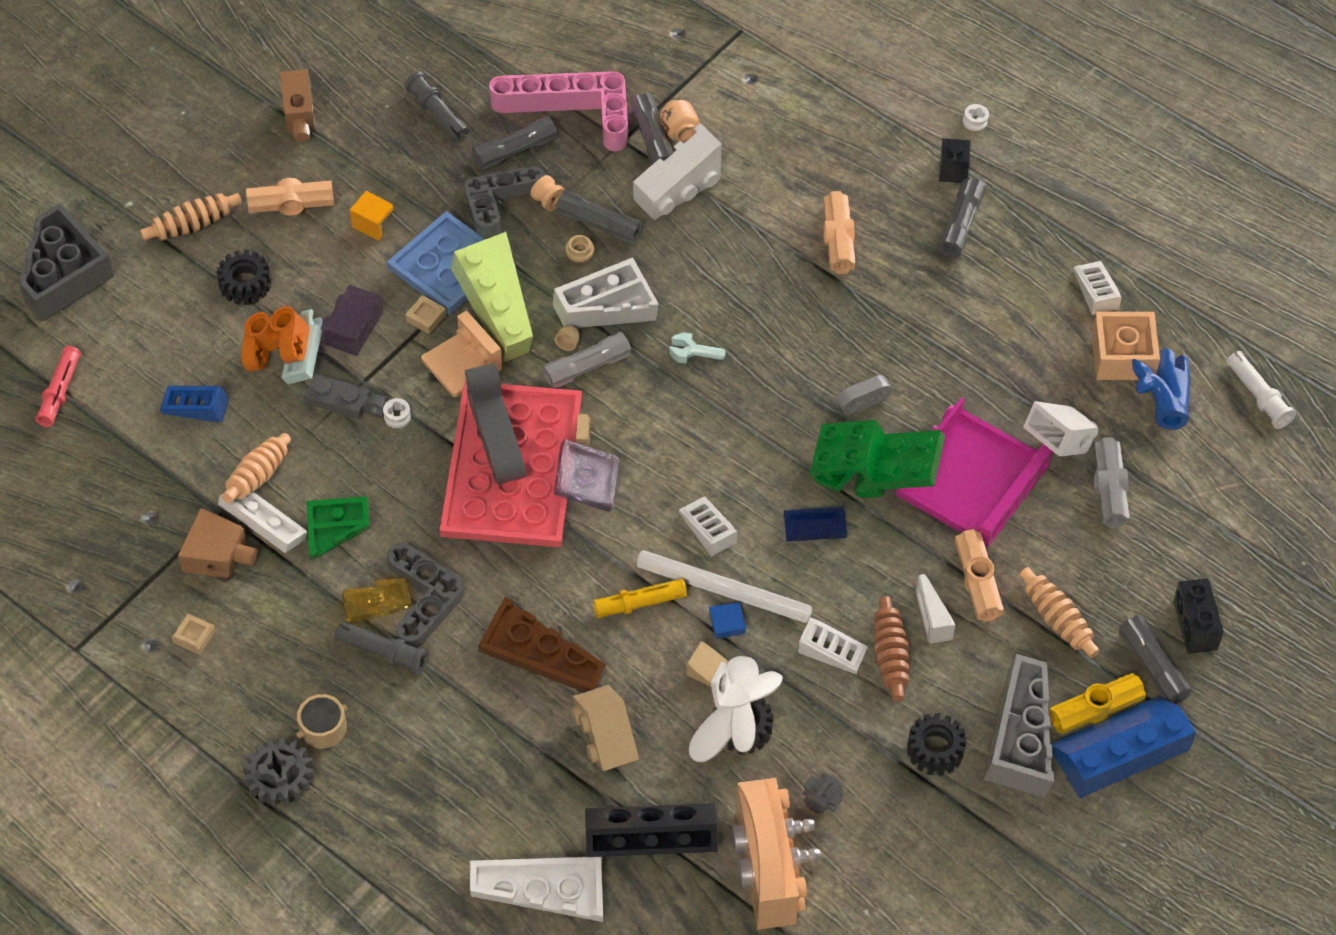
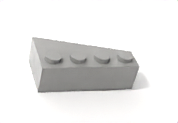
M1016 654L1006 676L983 780L1043 798L1046 797L1054 783V773L1051 768L1053 756L1049 734L1051 722L1050 716H1048L1049 689L1046 662Z

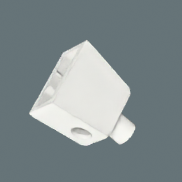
M1034 401L1023 426L1024 429L1058 456L1085 454L1089 450L1093 439L1098 435L1097 424L1087 419L1075 408Z

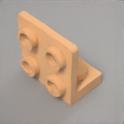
M468 311L457 316V335L421 356L425 366L453 397H457L463 392L464 381H466V369L495 363L498 372L502 370L501 348Z

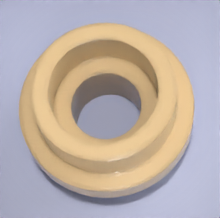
M584 235L573 236L566 245V255L574 262L588 261L594 255V245Z

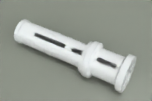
M1237 351L1236 354L1233 353L1229 356L1226 364L1255 396L1257 407L1260 411L1267 413L1272 420L1273 427L1281 429L1291 423L1296 416V411L1285 404L1281 399L1282 394L1278 390L1270 388L1241 351Z

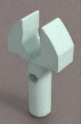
M685 332L672 337V345L685 348L669 347L670 356L678 363L687 364L688 358L692 356L723 360L726 354L725 349L696 344L692 340V334Z

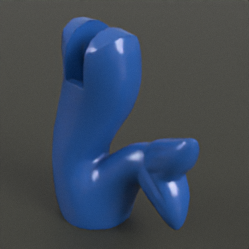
M1163 348L1159 352L1160 362L1157 375L1154 374L1150 367L1139 360L1133 359L1132 368L1139 379L1136 383V392L1138 394L1152 392L1156 407V423L1160 427L1170 430L1184 427L1189 420L1190 368L1188 357L1179 355L1175 359L1174 351Z

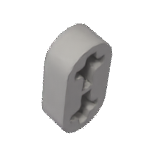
M878 375L844 389L837 396L836 402L844 414L850 415L884 401L891 395L892 387L883 375Z

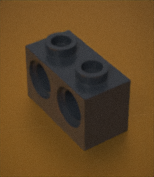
M1209 578L1178 582L1173 602L1187 654L1218 650L1224 630Z

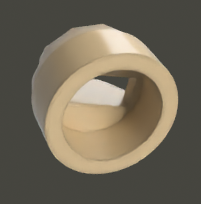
M565 325L558 330L554 341L562 350L572 351L579 343L580 334L574 326Z

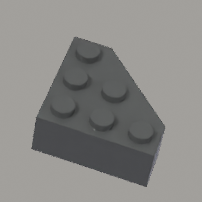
M60 203L35 218L34 234L32 241L29 242L25 258L26 265L24 273L21 274L19 284L25 304L42 322L110 280L114 275L109 255Z

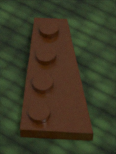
M506 596L478 645L479 652L582 692L597 689L606 671V664L575 643L570 644L560 637L559 632L551 627L549 629L536 620L534 615L526 610L524 612L520 610Z

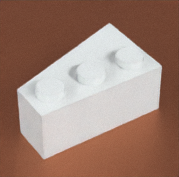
M701 123L694 128L697 133L683 144L679 141L674 145L676 151L665 161L661 158L658 159L633 181V199L653 220L662 215L669 214L675 207L685 201L692 200L696 194L707 187H713L720 180L722 143Z
M633 257L554 289L553 307L563 326L572 325L575 328L656 321L659 306Z

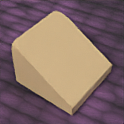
M701 641L687 663V676L711 687V681L720 663L726 662L728 664V661L709 645Z

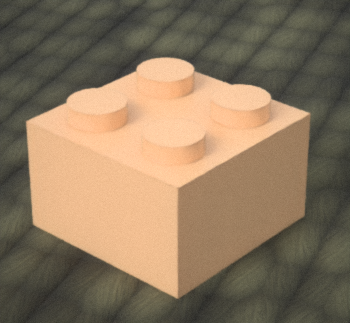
M1096 312L1091 331L1096 380H1139L1132 368L1133 359L1144 363L1152 369L1154 374H1157L1160 355L1155 313Z

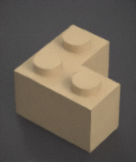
M609 685L573 696L575 707L571 708L575 724L581 726L583 733H588L590 744L586 745V749L591 763L596 762L602 771H606L639 760L624 700Z

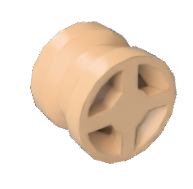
M546 175L538 179L533 185L530 195L535 201H541L542 207L546 211H553L556 209L558 198L565 189L560 185H555V180L551 176Z

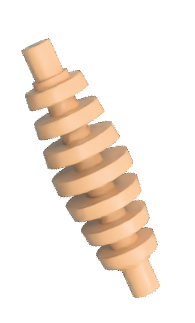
M219 193L215 194L216 201L211 196L204 197L205 205L200 198L193 200V206L189 201L182 203L183 212L179 206L172 208L173 218L167 211L162 214L163 222H161L159 217L152 219L153 224L150 227L140 230L141 237L144 241L153 237H158L162 241L167 239L166 232H168L171 238L178 237L177 228L182 235L189 234L188 224L193 232H197L200 230L199 221L205 228L210 225L209 216L213 222L220 220L219 212L224 217L229 215L231 207L242 204L241 197L238 193L228 197Z
M282 433L278 438L270 437L248 453L226 481V491L222 494V499L226 503H232L235 498L244 499L267 482L287 455V445L291 442L290 436Z
M1029 567L1023 569L1019 575L1027 584L1025 592L1028 597H1032L1031 601L1035 607H1038L1037 610L1041 617H1044L1045 623L1048 626H1052V630L1057 634H1061L1062 639L1070 642V646L1075 650L1083 649L1090 658L1098 655L1100 650L1092 641L1094 633L1091 628H1087V622L1084 618H1081L1080 611L1074 608L1075 604L1073 601L1067 598L1062 591H1057L1058 588L1053 583H1049V580L1044 575L1036 576Z

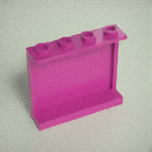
M961 397L955 406L950 405L943 415L942 423L939 426L934 425L931 429L941 430L945 436L935 485L932 487L896 489L895 495L960 533L972 529L981 532L984 545L988 548L1049 468L1053 451L1044 444L1037 451L964 410L965 399Z

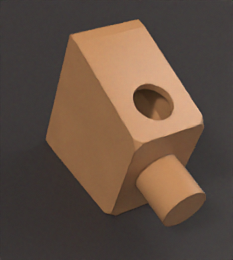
M308 69L280 72L287 132L293 134L295 141H306L310 138V132L315 130Z
M200 508L178 554L182 572L228 578L232 576L237 563L253 566L258 550L246 546L244 529L240 525Z

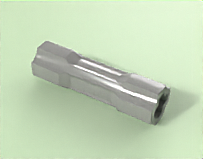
M618 332L600 340L596 345L571 356L560 357L542 365L544 379L550 388L556 389L605 364H613L631 356L629 341L623 332Z

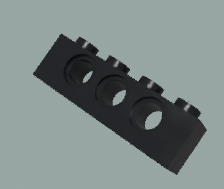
M715 803L585 809L587 857L718 852Z

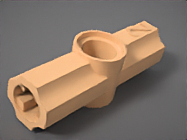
M285 178L280 180L277 186L246 188L249 213L279 210L283 215L294 216L301 213L304 208L334 205L332 180L301 183V181L295 178Z
M834 191L823 197L825 216L824 243L825 246H828L830 270L835 271L837 274H847L855 269L853 247L855 241L854 221L850 219L848 196L842 194L841 191Z
M974 529L966 530L960 535L955 536V545L965 576L964 586L970 593L977 620H982L983 622L994 621L1004 613L993 575L994 564L988 558L981 532H977ZM975 574H980L984 577L975 576Z

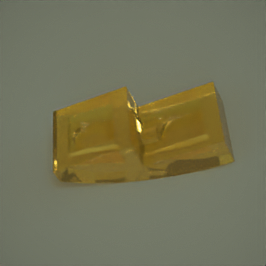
M406 578L375 580L374 587L343 589L341 595L347 622L382 617L405 610L411 606Z

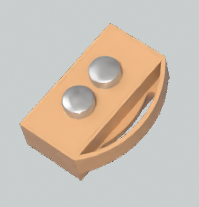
M776 778L737 783L736 818L738 825L731 827L735 855L743 854L744 859H740L737 862L739 883L742 889L750 888L757 930L796 925L797 912L806 910L804 897H807L806 881L804 877H800L798 867L801 866V863H807L808 861L816 862L821 859L819 849L813 848L807 851L799 850L797 847L794 848L793 838L795 834L815 830L814 820L793 821L792 818H788L787 808H790L788 790H778Z

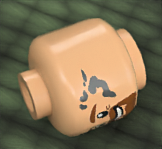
M672 100L668 102L659 115L662 127L667 137L671 140L681 142L689 140L696 134L694 128L700 124L693 106L685 100Z

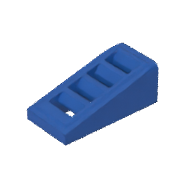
M167 386L160 412L178 417L222 422L229 398L221 386ZM177 396H179V397H180L179 404H178V405H175Z

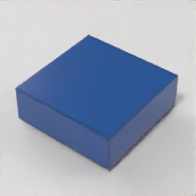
M740 602L709 607L715 639L746 634Z

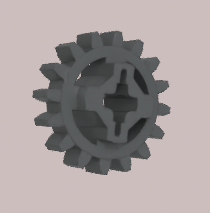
M281 738L279 744L274 745L271 739H268V747L263 748L258 744L256 745L257 754L248 753L247 755L249 764L243 765L244 775H246L243 777L245 786L249 787L252 797L258 795L261 804H264L267 799H271L273 807L277 806L278 800H283L287 806L290 804V797L293 796L297 800L301 799V789L309 791L310 785L308 780L314 779L312 759L307 758L308 754L305 747L298 750L297 741L291 742L288 746L285 744L284 738ZM275 766H278L279 771H281L282 778H279L278 773H276Z

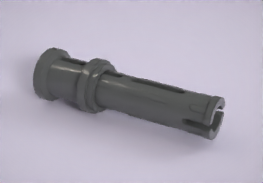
M418 71L413 73L406 80L405 89L416 96L418 104L422 108L431 111L455 141L458 142L465 139L466 136L461 131L468 135V127L461 122L441 99L440 90L427 81V76L424 72Z
M345 621L339 623L343 628L337 627L335 632L336 640L386 658L390 665L396 666L398 664L411 669L413 674L420 675L423 672L429 658V650L427 648H415L405 644V640L401 638L390 640Z

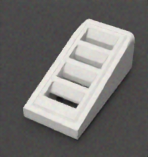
M1101 261L1074 266V274L1092 315L1096 312H1108L1119 309L1122 299ZM1097 271V273H1093V274H1088V275H1085V274H1084V273H1089V272ZM1100 278V280L1089 282L1091 279ZM1102 285H1103L1102 288L1093 289V287H1097V286H1102ZM1106 293V295H1102V296H1098V295H1097V294Z
M705 496L679 509L680 515L711 557L737 543V531ZM702 507L704 508V511L694 516L691 514ZM707 515H709L710 518H708L707 520H705V521L699 523L698 520H700V519L706 517ZM715 523V526L707 530L705 529V527ZM719 530L721 531L720 534L714 537L712 536L713 533Z
M925 574L919 575L915 593L927 640L929 643L950 641L954 636L955 623Z
M810 618L799 641L798 653L857 674L868 646L821 621ZM813 637L818 638L817 643L812 641ZM826 641L831 642L828 649L823 647ZM838 645L843 647L840 655L835 653ZM849 650L855 651L851 661L846 659Z

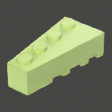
M507 233L498 234L454 251L451 270L484 330L501 348L502 362L504 363L529 353L533 334Z

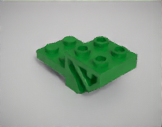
M877 420L821 424L810 474L817 484L840 492L845 484L850 481L851 477L857 473L854 491L855 495L860 498L883 497L884 490L932 487L935 485L945 436L941 430L885 434Z

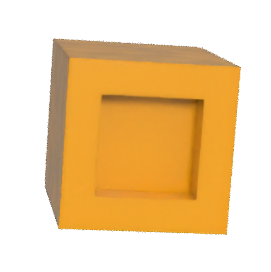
M365 191L350 208L352 227L379 241L383 237L381 224L393 211V204Z

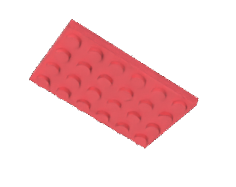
M464 381L440 525V537L561 548L576 447L578 414L581 411L582 391L501 384L502 398L524 461L526 478L496 485L470 408L466 381Z

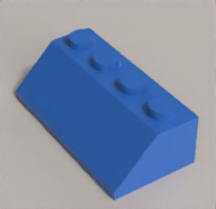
M1158 696L1052 742L1050 745H1052L1054 758L1078 797L1082 798L1189 751L1196 731L1180 706Z

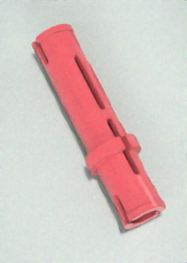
M65 346L63 348L49 387L43 391L41 396L43 401L35 417V421L41 426L51 427L54 424L59 407H62L65 403V392L81 357L80 350L73 346Z

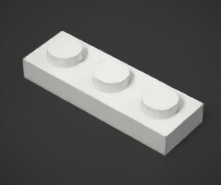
M254 492L244 499L235 498L232 503H226L222 499V494L219 496L218 505L284 553L306 540L307 530Z

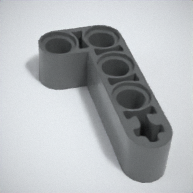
M491 363L466 369V390L470 408L496 485L526 478L524 461L502 398L501 382L496 364Z

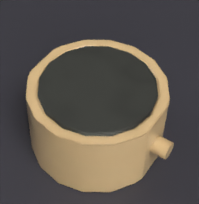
M317 694L307 698L297 711L299 732L296 733L299 739L302 737L309 746L317 749L330 748L337 745L347 732L345 711L348 710L345 704L342 706L337 698L327 694Z

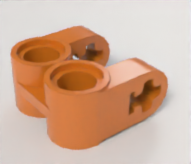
M289 306L277 309L271 317L265 312L253 314L248 318L244 326L241 350L244 368L248 372L265 369L268 364L269 352L278 347L281 358L285 363L291 364L303 361L306 355L310 332L309 325Z

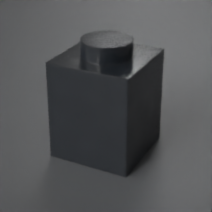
M942 138L939 162L940 182L962 183L963 179L968 178L971 140Z

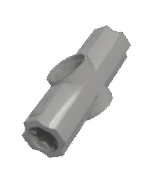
M1108 437L1094 442L1093 450L1096 467L1094 491L1100 500L1102 524L1107 525L1109 528H1120L1129 522L1127 502L1128 472L1127 469H1123L1120 442Z

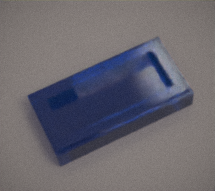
M844 507L784 510L786 542L847 538Z

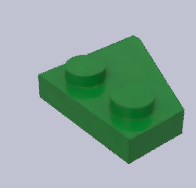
M368 496L307 501L310 560L324 555L370 529Z

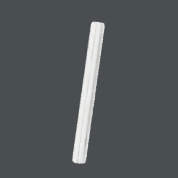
M642 550L637 558L638 568L675 580L683 578L687 584L804 623L810 619L812 613L811 605Z

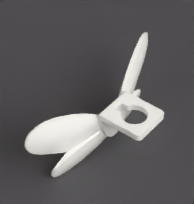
M737 656L732 658L728 664L721 662L711 681L714 703L717 710L695 732L689 745L690 757L696 762H706L715 757L731 738L734 747L738 751H749L755 741L756 730L750 702L772 694L780 687L782 676L774 671L759 675L757 663L750 657ZM722 677L721 690L719 691V683Z

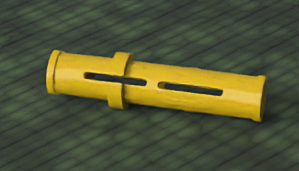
M683 578L634 591L627 592V590H621L619 594L594 599L593 608L597 619L619 613L627 615L631 614L632 610L686 598L687 589Z

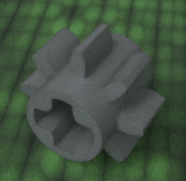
M822 774L818 779L811 775L803 786L805 790L802 794L806 796L804 803L809 809L818 814H823L827 809L834 813L842 802L841 784L831 775Z

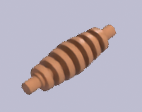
M884 596L879 599L880 610L875 613L874 650L880 667V673L883 677L884 687L891 690L893 701L900 702L905 699L904 688L909 684V644L899 611L892 608L891 598Z

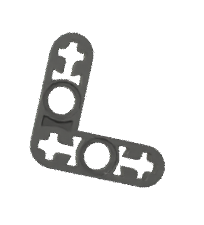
M531 166L469 178L464 183V191L477 234L482 237H493L499 234L501 231V219L495 200L530 194L533 185L538 179L545 176L543 169ZM501 184H511L508 186H499ZM484 205L488 206L486 208H476Z
M398 543L390 547L387 552L390 570L425 592V594L397 625V638L405 640V644L418 648L462 600L464 595L463 583L457 575L405 543ZM407 556V562L402 559L396 562V557L402 558ZM422 569H430L434 572V575L427 580L420 579L417 576L418 572ZM444 587L447 589L455 587V592L448 591L444 593ZM427 606H435L439 609V612L435 616L427 617L422 614V610ZM416 628V636L414 634H410L408 637L406 636V630L412 632Z

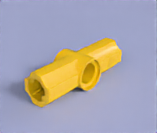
M1133 673L1105 685L1092 684L1084 694L1050 707L1051 723L1055 730L1061 734L1090 722L1096 724L1107 719L1109 714L1145 700L1146 693L1142 681L1138 675L1136 676ZM1092 702H1099L1102 706L1095 705Z

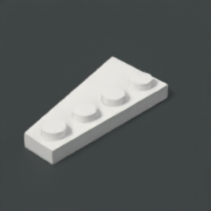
M601 857L470 861L471 897L603 922Z

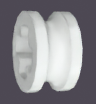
M979 104L969 105L964 112L963 125L972 131L984 129L988 123L989 111L986 107Z
M394 398L385 403L383 413L386 424L392 428L405 427L411 419L409 404L400 398ZM400 410V416H394V411Z

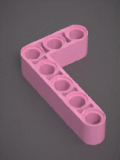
M618 72L497 76L490 81V105L496 112L514 113L601 109L604 146L610 151H621L628 144L625 79Z

